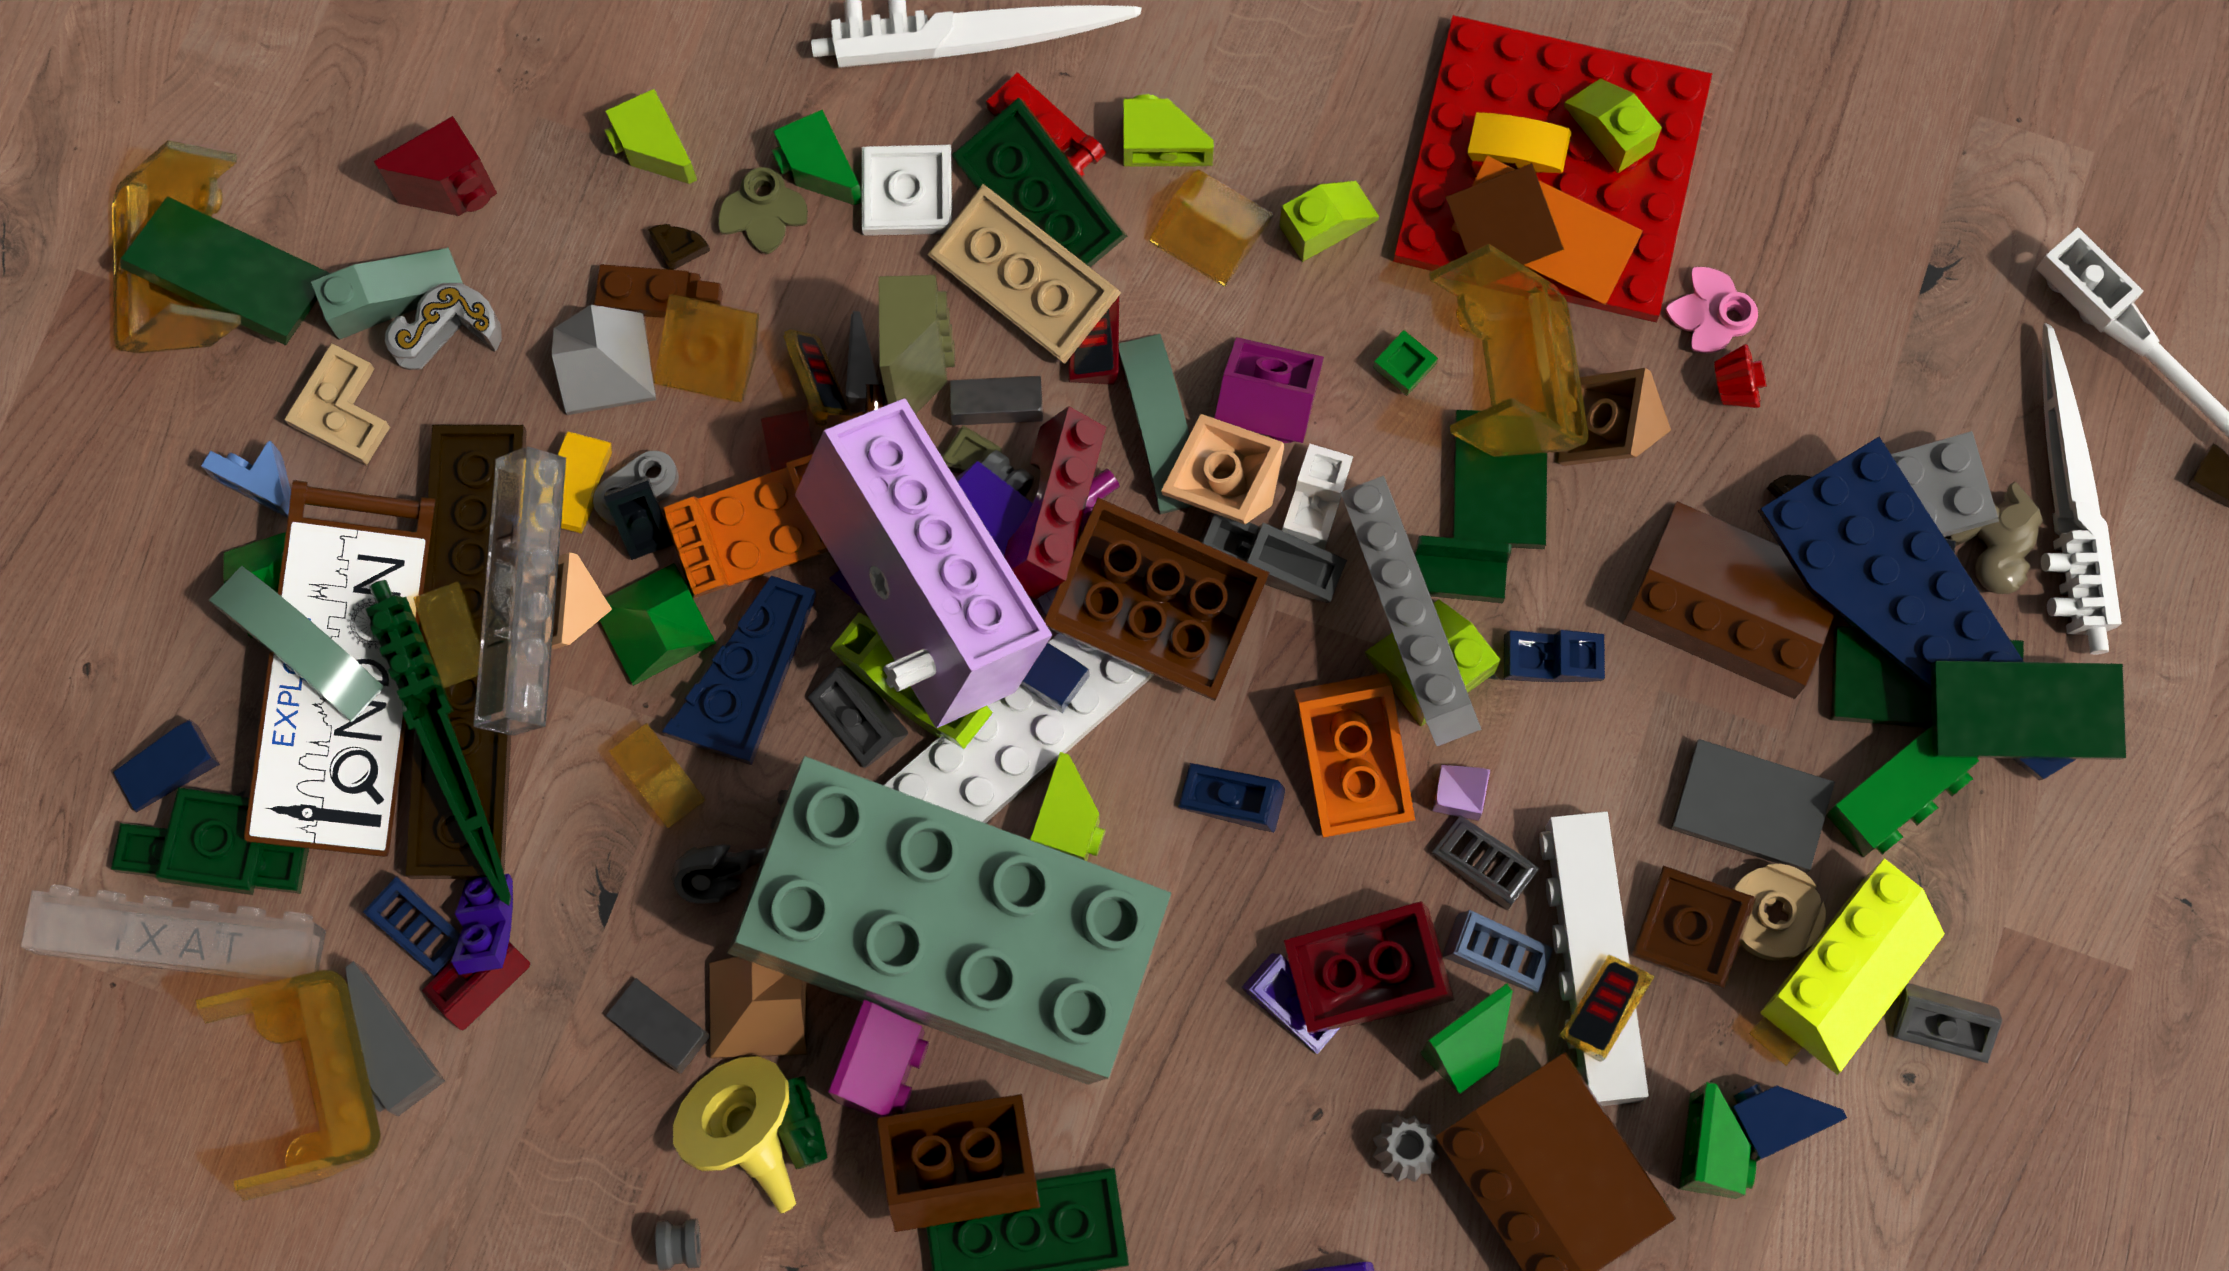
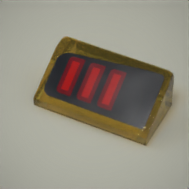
M791 329L785 331L783 338L816 425L819 424V427L826 425L827 414L849 415L848 407L819 336Z
M1608 955L1559 1037L1601 1063L1609 1054L1654 976L1612 955Z

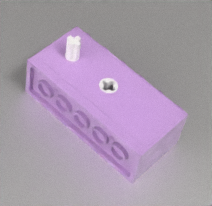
M906 398L824 430L795 496L895 660L883 668L888 676L886 679L890 688L894 687L897 692L911 686L936 729L1015 693L1048 643L1052 633Z

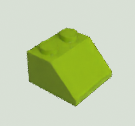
M1438 599L1433 604L1466 690L1470 692L1495 674L1500 658L1470 621ZM1392 632L1365 651V655L1380 674H1387L1394 693L1417 723L1422 726L1426 721Z

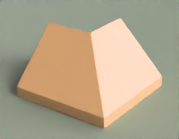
M1200 414L1161 492L1164 496L1239 523L1247 524L1273 504L1284 444L1281 441Z
M569 552L520 568L515 659L570 645L612 610L578 554Z

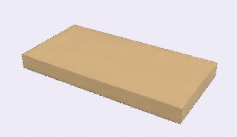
M984 184L981 185L927 254L1064 364L1121 294L1117 288Z

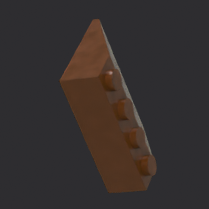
M1098 497L1073 552L1066 581L1059 585L1044 622L1048 629L1215 701L1270 572Z
M1677 501L1623 624L1795 699L1807 685L1836 610L1823 599L1819 600L1807 590L1779 545Z
M1566 1052L1435 1136L1523 1271H1599L1677 1219Z

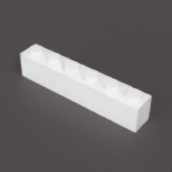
M1608 811L1551 817L1545 826L1546 831L1539 834V843L1542 859L1550 860L1552 878H1546V895L1549 906H1556L1559 925L1552 926V937L1555 953H1563L1565 972H1559V989L1562 1001L1569 1000L1572 1019L1565 1021L1567 1044L1569 1049L1576 1048L1578 1067L1576 1068L1601 1106L1642 1102L1649 1097L1634 991L1604 1050L1593 1047L1568 1034L1570 1027L1607 966L1615 962L1630 969Z

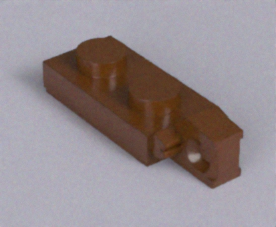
M600 264L594 305L639 312L647 317L686 319L687 315H696L697 308L721 309L723 291L720 283L701 281L700 274L689 271Z

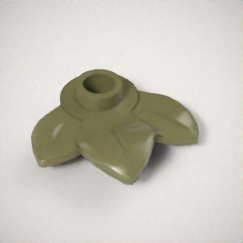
M755 168L743 178L741 190L732 193L724 199L719 213V228L723 235L746 230L753 246L764 254H770L781 245L786 233V225L802 226L807 224V204L800 193L785 187L784 180L778 172L770 168ZM762 186H768L772 189L769 195L763 197L758 196L756 191Z

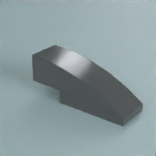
M1214 513L1208 516L1199 539L1201 543L1270 572L1265 585L1325 603L1331 602L1347 562L1344 558L1268 524L1262 523L1260 526L1250 522L1242 524Z

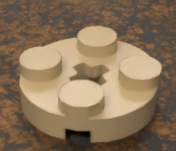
M1771 864L1751 871L1735 885L1734 890L1756 898L1740 943L1744 949L1766 960H1790L1810 948L1817 941L1825 925L1826 909L1824 901L1821 902L1820 895L1815 889L1817 886L1806 873L1789 865ZM1778 900L1783 903L1782 911L1789 916L1787 921L1779 920L1776 924H1773L1768 920L1769 915L1764 912V906H1772Z

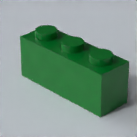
M1931 726L1837 803L1826 816L1863 858L1875 848L1882 855L1903 838L1898 829L1911 819L1917 826L1939 808L1932 800L1945 790L1952 797L1974 778L1967 771L1976 765L1979 760L1977 758L1933 757V733Z

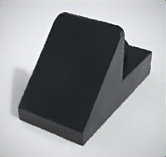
M649 477L605 493V502L631 561L674 545Z

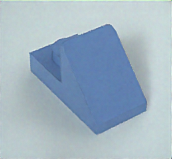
M271 441L266 443L254 465L229 452L227 457L224 458L210 450L201 467L213 480L288 518L291 488L282 454Z

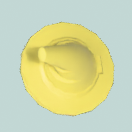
M760 1056L739 1057L717 1066L699 1080L681 1102L673 1123L674 1147L686 1164L700 1171L724 1170L739 1164L750 1177L756 1178L779 1213H785L796 1205L777 1134L778 1127L782 1123L789 1104L788 1080L776 1063Z

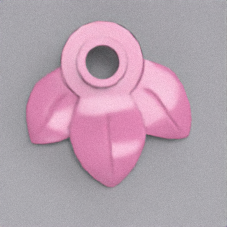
M1694 267L1691 273L1694 293L1675 300L1666 308L1667 315L1677 327L1688 332H1694L1691 339V349L1701 353H1714L1724 349L1732 337L1742 336L1750 332L1758 319V309L1755 302L1748 295L1737 292L1732 279L1727 274L1707 267ZM1735 310L1740 313L1742 320L1732 321L1727 317L1726 312Z

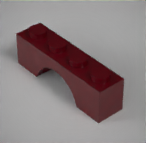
M1070 406L1039 428L1030 460L1031 465L1040 469L1039 488L1027 516L1008 540L1004 558L1025 592L1034 599H1038L1066 581L1107 428Z

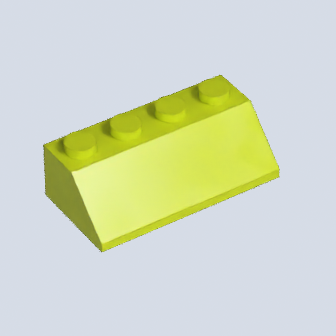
M1884 858L1865 876L1821 933L1817 941L1810 947L1760 1012L1837 1075L1843 1070L1945 934L1923 888Z

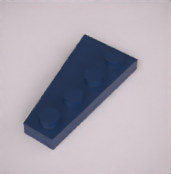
M771 575L738 622V628L725 646L722 645L712 659L713 663L701 681L693 686L686 696V702L675 718H671L663 729L662 733L664 736L752 765L815 601L816 591Z

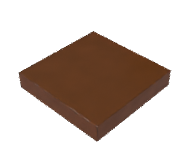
M1532 163L1446 197L1477 282L1487 280L1564 250Z
M1663 865L1632 956L1725 988L1756 898Z

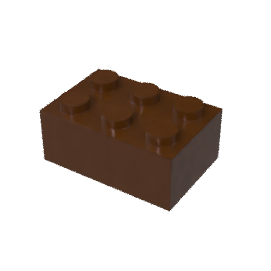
M1022 1094L877 1118L888 1207L895 1232L1040 1208Z

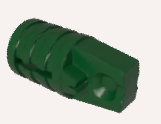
M805 1076L788 1080L789 1104L782 1123L777 1130L796 1169L815 1165L828 1158L821 1121L816 1113L815 1104L812 1102V1095L807 1087Z

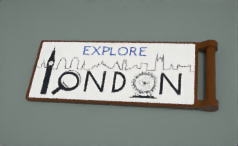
M293 480L278 594L343 648L384 686V689L353 722H350L317 694L312 686L272 652H269L244 838L247 842L386 857L390 851L406 721L402 713V701L397 694L398 686L390 677L388 669H390L389 664L380 653L379 648L381 645L371 631L370 626H372V623L365 608L376 604L369 586L378 581L387 580L393 596L407 597L419 626L435 499L421 497V501L391 498L307 486V481ZM305 505L418 519L417 532L304 518Z

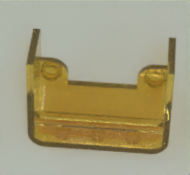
M167 140L118 184L112 203L114 343L117 350L131 353H149L211 347L241 324V315L212 311L122 269L120 258L167 196L212 217L213 214H217L221 208L223 198L222 190L218 187V178L237 163V154Z
M1490 244L1430 272L1431 282L1457 297L1458 308L1456 310V317L1462 329L1482 340L1491 407L1450 425L1451 434L1494 457L1564 452L1586 444L1588 441V427L1570 313L1566 299L1560 294L1559 288Z
M320 970L196 1000L197 1009L205 1024L254 1013L256 1027L260 1035L267 1041L275 1044L301 1041L320 1131L302 1135L289 1145L285 1156L287 1168L234 1181L235 1191L242 1201L320 1182L370 1159L377 1152L381 1143V1131L349 988L341 975L330 970Z

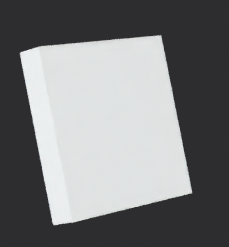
M951 145L862 147L863 236L944 234L952 224Z

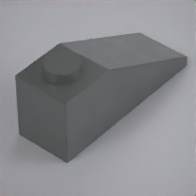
M353 961L345 968L360 1073L369 1084L363 1089V1092L379 1112L386 1108L388 1112L399 1117L443 1084L445 1079L367 971Z

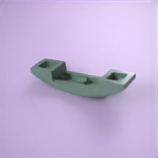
M1161 334L1119 343V359L1141 433L1159 513L1164 514L1193 507L1187 503L1164 496L1161 492L1189 437L1183 407Z
M243 566L209 599L210 603L243 631H247L312 686L317 694L350 722H353L384 689V686L327 634Z

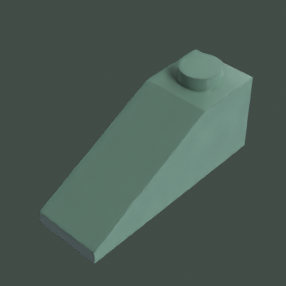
M449 248L354 264L311 281L326 322L339 340L416 310L418 302L424 294L441 283L463 284Z

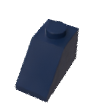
M1756 1084L1734 1095L1733 1097L1737 1105L1730 1108L1751 1146L1749 1159H1754L1756 1162L1847 1119L1844 1110L1780 1086L1772 1087L1763 1092L1760 1084Z

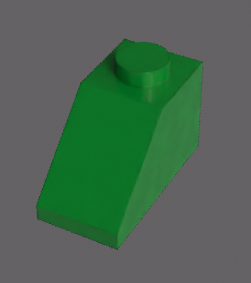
M823 110L773 131L777 147L771 149L774 160L781 174L789 172L797 187L852 205L862 203L859 183Z

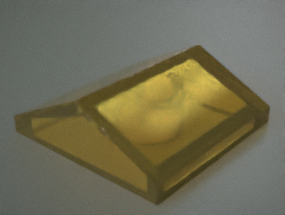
M1197 169L1173 195L1149 238V242L1225 287L1272 219L1273 213Z
M670 294L654 384L742 403L756 357L759 313Z

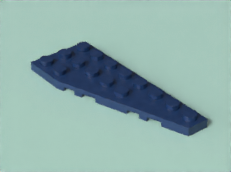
M1877 437L1758 510V513L1807 590L1819 600L1823 599L1842 615L1841 618L1853 628L1857 627L1880 646L1879 649L1928 690L1931 691V663L1934 661L2024 662L1880 437ZM2012 758L2038 780L2049 777L2076 760Z

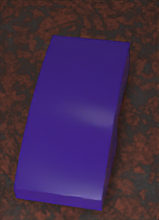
M504 874L511 895L510 906L500 900L487 877L466 880L455 912L463 928L451 961L459 975L503 968L509 944L513 912V880L510 874Z

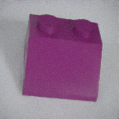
M1236 337L1223 374L1215 419L1255 433L1268 435L1270 438L1283 443L1294 441L1303 443L1324 357Z
M864 1000L829 1090L833 1099L840 1105L876 1118L893 1116L895 1112L903 1114L912 1091V1087L906 1085L912 1067L920 1069L929 1046V1042L923 1040L925 1034L923 1027L881 1006Z

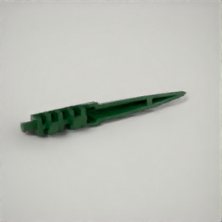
M387 580L378 581L369 586L376 604L365 608L372 623V626H370L371 631L381 645L379 648L380 653L389 664L390 669H388L390 677L398 686L397 694L402 701V713L409 730L416 729L443 794L481 868L500 900L510 906L511 895L495 842L468 765L448 716L449 713L453 712L451 703L407 597L393 596Z

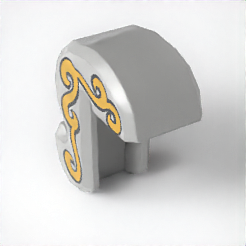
M441 283L428 290L420 299L414 323L409 324L403 316L396 317L391 322L385 332V343L400 367L418 370L422 369L462 325L496 352L502 341L501 324L489 302L478 291L462 283Z

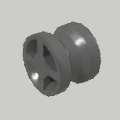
M687 1219L682 1225H672L669 1221H658L656 1224L655 1242L659 1270H670L675 1264H685L688 1268H700L701 1234L698 1219Z

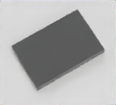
M1698 739L1671 830L1777 864L1789 865L1808 873L1811 870L1835 782Z

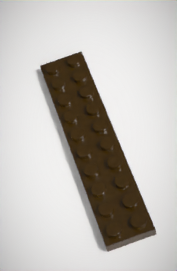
M432 425L428 498L435 499L421 605L420 631L453 708V712L449 713L448 716L476 787L504 872L527 430L524 425ZM512 525H514L512 543L511 536L496 541V538L511 533ZM494 562L510 567V571L492 587V584L496 581L497 566L494 565ZM499 567L498 578L508 569ZM508 597L507 602L500 611L501 615L506 619V623L498 615L489 628V624L497 614L491 607V603L499 611L504 601ZM504 640V643L487 648L489 644ZM414 729L406 876L409 879H477L487 877L454 817L416 729Z

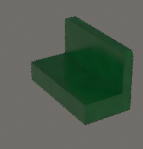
M1424 535L1418 537L1414 554L1431 597L1492 603L1504 602L1507 563L1511 556V544Z

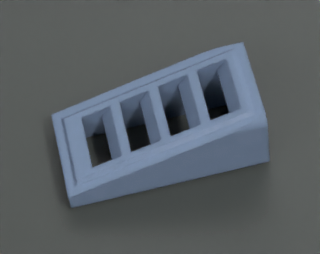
M1468 910L1457 915L1442 956L1470 969L1536 993L1539 991L1554 948ZM1474 930L1477 933L1471 949L1468 950L1466 948ZM1490 936L1495 938V942L1489 958H1486L1482 955ZM1510 944L1514 947L1506 967L1501 964L1507 945ZM1526 950L1532 952V956L1524 975L1519 973L1518 970Z

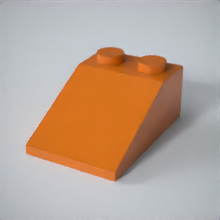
M1381 673L1294 690L1322 837L1415 821L1393 688L1387 674Z

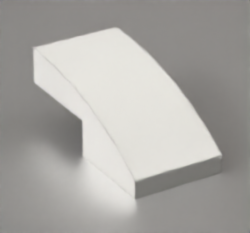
M1309 443L1283 525V532L1325 550L1353 456Z

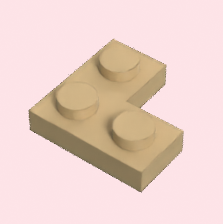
M332 343L284 419L289 426L365 465L369 463L390 428L385 420L353 405L374 371L372 364Z

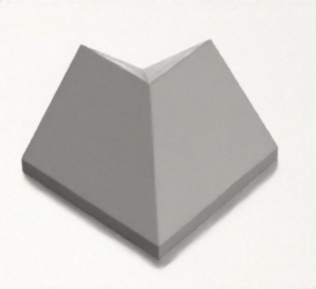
M589 305L553 328L552 359L567 415L657 400L643 313Z

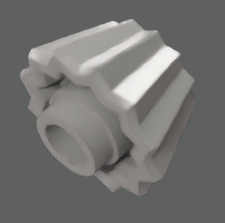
M1396 1115L1392 1123H1382L1381 1133L1373 1138L1377 1146L1373 1157L1381 1162L1382 1173H1392L1397 1182L1405 1178L1416 1182L1421 1174H1431L1432 1163L1440 1158L1436 1151L1439 1141L1431 1134V1124L1420 1123L1416 1115L1407 1119Z

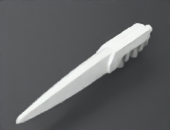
M861 0L844 1L845 22L841 23L840 19L831 20L833 37L811 39L813 57L836 55L839 68L938 59L939 57L993 51L1065 37L1135 18L1140 15L1142 8L1136 6L1087 5L1010 8L953 13L951 11L935 13L928 21L924 10L915 11V16H907L906 0H888L889 18L880 19V14L871 15V20L863 21Z
M2044 323L2042 331V369L2045 428L2055 513L2052 516L2054 530L2060 536V538L2053 541L2054 550H2062V553H2044L2041 557V568L2045 572L2065 573L2066 582L2059 585L2060 594L2069 596V598H2050L2047 602V612L2050 616L2071 617L2072 622L2066 625L2067 634L2088 635L2090 654H2104L2109 652L2107 631L2115 629L2122 624L2108 526L2100 514L2087 442L2064 358L2053 327Z

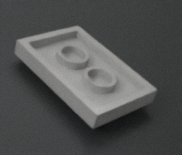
M1972 431L1891 454L1944 537L1999 522Z

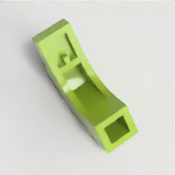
M860 612L830 648L851 671L897 710L937 738L942 736L963 749L966 748L993 713L988 706H985L936 729L911 686L898 692L894 687L890 688L886 682L888 676L883 668L895 660L870 618Z

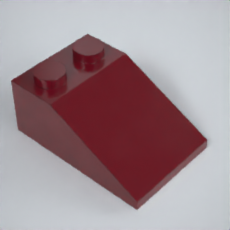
M1422 901L1284 940L1309 1034L1408 1014L1454 1001L1430 910Z

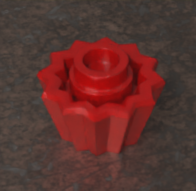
M1744 344L1714 361L1717 385L1723 405L1759 408L1761 403L1759 388L1767 387L1762 360L1753 362L1749 346Z

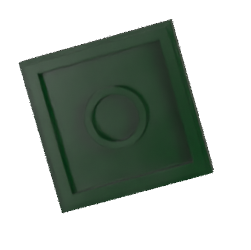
M178 787L155 876L156 879L164 883L253 895L263 856L264 844L247 842L244 838L249 798Z

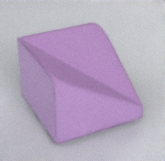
M1441 765L1432 811L1458 817L1461 815L1464 818L1479 821L1483 812L1490 769Z

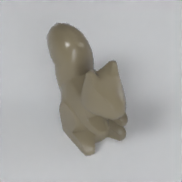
M2016 482L2008 486L2007 492L2004 494V502L1995 505L1999 522L1950 536V540L1956 541L1955 546L1974 537H1978L1985 543L1988 548L1977 558L1975 574L1982 586L1996 594L2013 593L2019 590L2020 586L2027 581L2026 574L2030 569V565L2024 557L2034 548L2039 526L2043 523L2040 509Z

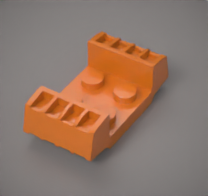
M813 454L786 463V468L705 497L696 498L693 496L663 507L662 512L693 599L740 584L828 551L795 496Z

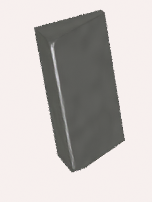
M1041 376L950 380L952 426L1043 421Z
M846 665L837 667L808 696L809 700L864 768L871 765L908 735L906 728L881 697Z
M1907 983L1902 991L1893 1037L1988 1063L2002 1023V1017L1999 1009L1995 1006Z

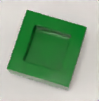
M1403 330L1374 361L1373 368L1408 396L1435 367L1438 357Z

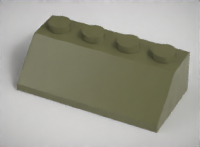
M936 275L878 276L879 363L888 405L906 398L916 414L947 384V368L955 367V343L952 334V324H950V311L947 305V291H938Z

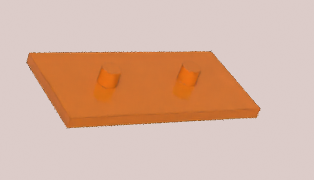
M1487 156L1472 186L1516 169ZM1539 181L1564 250L1524 266L1606 305L1643 230ZM1454 222L1451 230L1459 234L1457 225Z

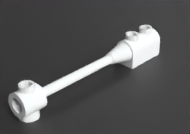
M2077 227L2043 258L2036 270L2047 280L2048 286L2053 291L2061 293L2079 311L2080 317L2084 322L2093 325L2100 333L2108 334L2141 357L2145 356L2229 438V411L2159 344L2160 340L2134 302L2144 291Z

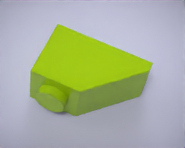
M1603 79L1597 80L1564 103L1566 110L1617 173L1651 152L1662 129L1634 93Z
M655 89L605 111L611 127L605 129L604 132L614 153L618 154L623 151L630 166L687 184L697 181L692 163Z
M1150 94L1137 95L1133 99H1124V167L1213 166L1214 140L1169 99H1159L1157 96Z
M1357 181L1320 184L1282 205L1279 227L1301 261L1304 262L1378 221L1379 215Z
M1060 752L1030 840L1087 861L1089 854L1098 855L1106 829L1099 827V812L1070 755Z

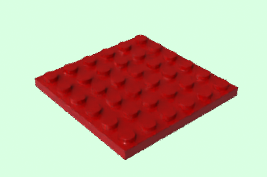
M1453 15L1393 262L1477 281L1460 234L1451 230L1455 220L1446 199L1449 195L1472 187L1484 161H1472L1467 153L1476 112L1511 115L1552 123L1569 128L1571 131L1563 173L1536 172L1538 180L1643 230L1606 305L1524 265L1481 282L1657 323L1713 73ZM1599 79L1634 93L1662 127L1654 149L1619 173L1614 170L1564 107V103ZM1504 163L1514 169H1518L1515 163Z

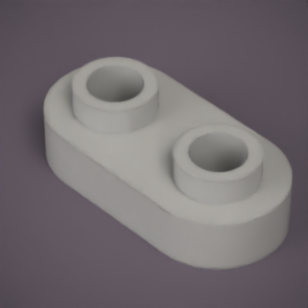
M661 451L645 452L600 483L593 496V504L599 517L605 523L616 526L605 502V493L646 478L647 470L654 466L661 468L659 476L649 478L658 503L669 496L675 490L679 481L677 467L669 455Z

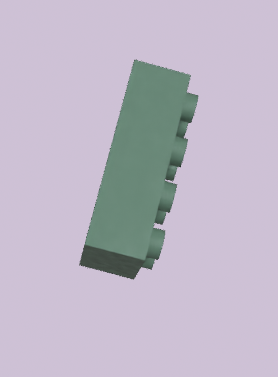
M804 756L792 777L727 953L862 1003L864 1000L872 1002L906 1019L1089 1085L1110 1077L1171 892Z

